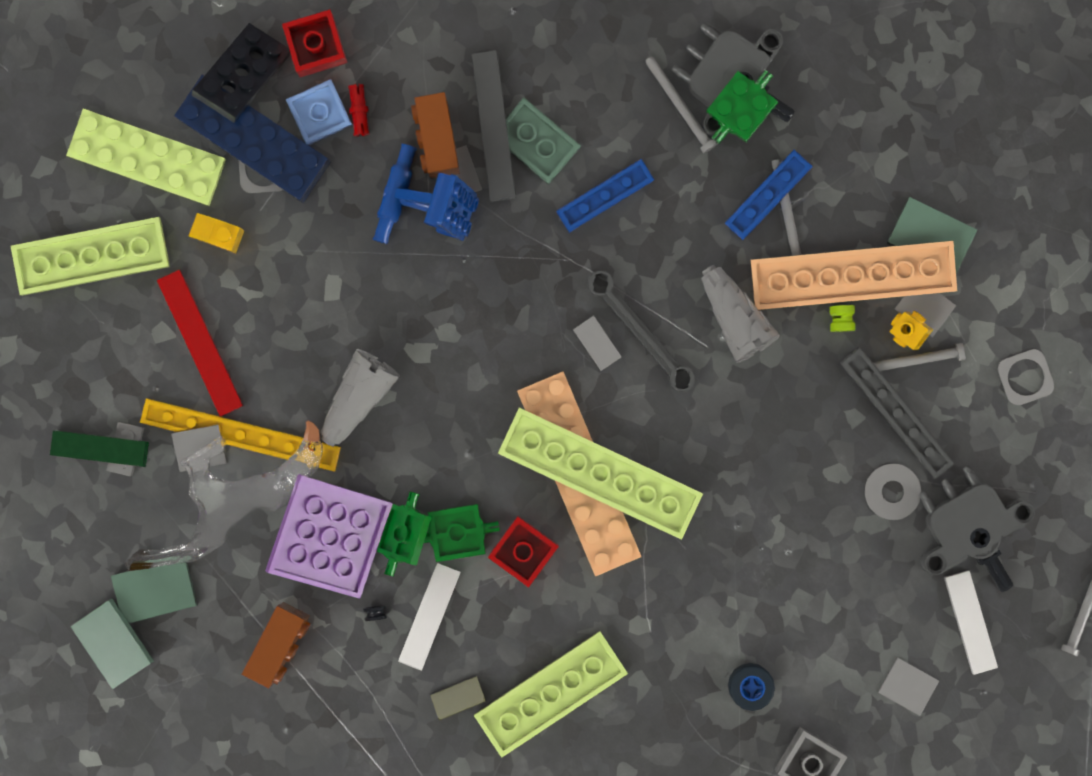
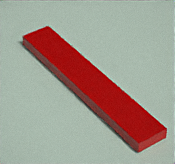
M181 270L158 279L157 283L219 416L222 417L243 407L240 396Z

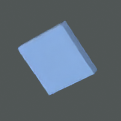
M331 79L286 99L307 145H311L352 126Z

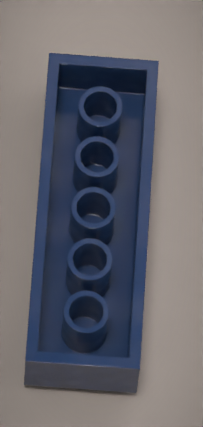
M203 74L200 76V78L198 79V81L196 82V84L194 85V87L192 88V90H193V89L195 88V86L200 82V80L204 77ZM221 87V89H222L223 92H225V93H230V92H228L227 90H225L224 88ZM192 90L190 91L174 117L300 202H305L331 163L327 157L251 106H248L233 123L193 97Z

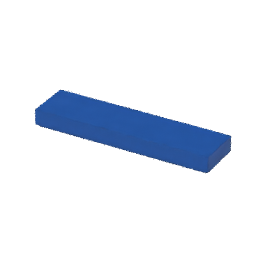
M794 149L733 213L725 224L744 240L813 166Z
M640 159L558 209L556 213L570 233L654 181V178L643 160Z

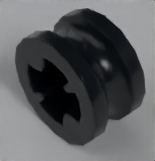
M380 605L363 608V612L367 614L366 618H364L365 621L386 619L387 615L384 614L386 606Z

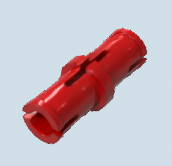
M356 84L349 85L351 101L349 114L352 115L354 136L359 137L360 134L361 136L370 135L367 120L369 107L366 106L364 84H358V86Z

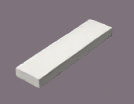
M966 570L944 577L972 674L975 675L998 668L970 571Z

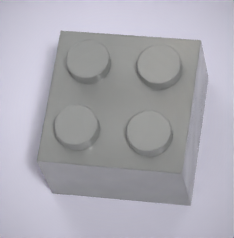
M800 726L774 770L779 776H837L847 756L844 752Z

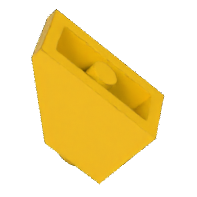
M197 213L189 237L236 254L245 230L216 218Z

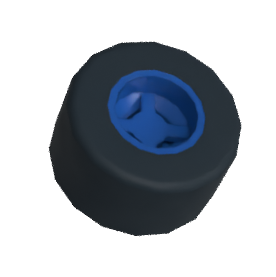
M748 663L734 669L729 677L728 689L730 696L738 706L745 710L755 711L764 708L770 703L774 696L775 685L772 676L765 668L758 664Z

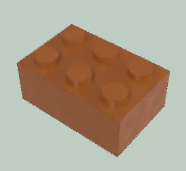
M445 92L414 97L416 105H411L415 124L420 126V130H416V137L420 149L424 148L425 154L420 155L424 174L428 173L431 179L437 178L439 173L447 175L460 174Z
M285 602L277 605L241 675L268 689L273 684L278 685L288 669L284 667L286 661L290 662L299 648V645L296 644L298 638L302 639L311 623L307 622L310 615Z

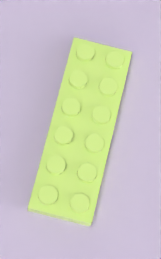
M86 109L82 110L66 155L207 206L211 204L226 161L225 158Z
M160 217L11 246L21 296L170 267Z
M599 631L475 713L474 717L502 758L626 676L628 672L601 631Z

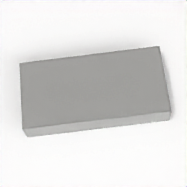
M594 316L573 329L600 371L621 358V355Z

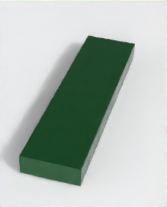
M53 430L50 455L146 467L149 442Z

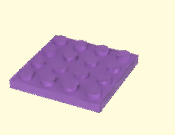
M298 474L265 571L360 599L393 503Z

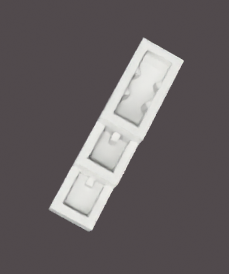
M437 563L398 662L422 671L461 572Z

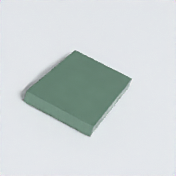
M523 98L506 117L510 152L548 185L581 148L580 144L526 98Z
M909 197L887 243L892 246L953 241L957 274L977 229Z
M186 557L150 565V569L127 571L111 576L118 607L128 623L198 605Z
M113 599L108 600L71 626L112 689L154 662Z

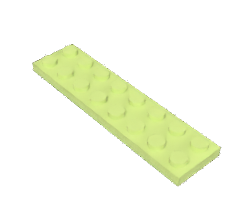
M521 408L518 409L498 454L681 540L703 493Z

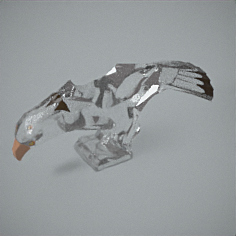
M309 420L306 421L304 438L297 451L285 463L271 472L234 481L213 477L209 470L210 459L226 451L224 435L182 460L180 463L187 469L189 476V496L199 508L197 525L189 543L174 547L139 549L125 563L127 570L135 571L163 565L170 566L195 562L222 546L226 540L228 530L251 510L263 507L275 512L289 502L298 474L312 478L319 468L323 446L320 441L319 429Z

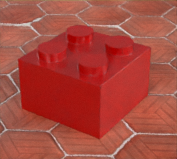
M331 10L282 24L295 70L299 77L348 63Z
M518 515L491 551L488 558L529 588L559 545Z

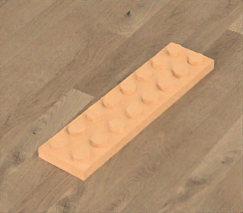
M953 241L750 260L754 305L758 310L957 291Z
M564 372L517 391L526 411L593 442ZM555 481L595 576L641 557L623 512Z

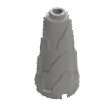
M712 265L702 272L704 276L701 280L704 284L705 292L722 329V335L736 363L754 356V353L763 351L780 338L779 333L774 329L762 311H758L748 295L741 291L722 267L716 268L715 265Z
M356 349L342 376L343 381L332 399L333 404L320 431L322 435L321 440L330 446L340 445L359 422H362L367 417L373 407L383 399L393 384L396 383L400 377L396 370L385 362H379L377 360L378 357L362 349Z

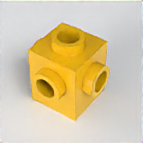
M913 311L912 313H898L891 322L893 327L889 332L895 336L893 340L904 348L909 346L913 350H919L933 329L924 323L926 321L925 317Z

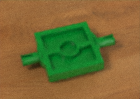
M764 70L763 74L755 82L737 71L706 110V113L716 119L720 125V128L711 137L714 141L716 140V143L720 144L728 133L737 135L744 142H748L778 104V101L769 95L764 88L773 78L772 74H768V71Z
M409 491L406 505L392 504L376 551L389 559L384 574L393 577L395 576L398 562L417 566L432 518L415 509L420 494Z
M478 504L428 512V516L432 518L424 543L431 544L434 549L436 562L486 554L484 545L485 534L500 532V527L489 528L499 526V522L483 523L480 518Z

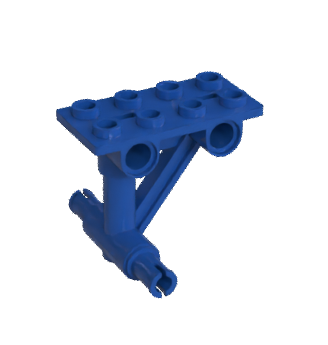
M401 144L397 163L390 169V176L377 212L379 222L372 240L388 244L393 224L399 221L402 207L407 206L427 212L424 223L436 227V232L463 241L471 230V214L478 207L479 198H477V193L457 175L443 173L438 174L433 193L408 189L413 175L410 168L417 148Z

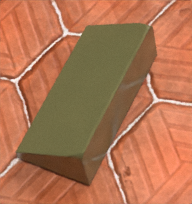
M477 676L430 695L439 720L486 701Z

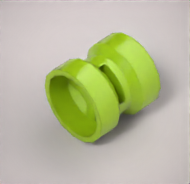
M855 305L829 307V312L832 316L830 332L856 331L855 322L853 321Z

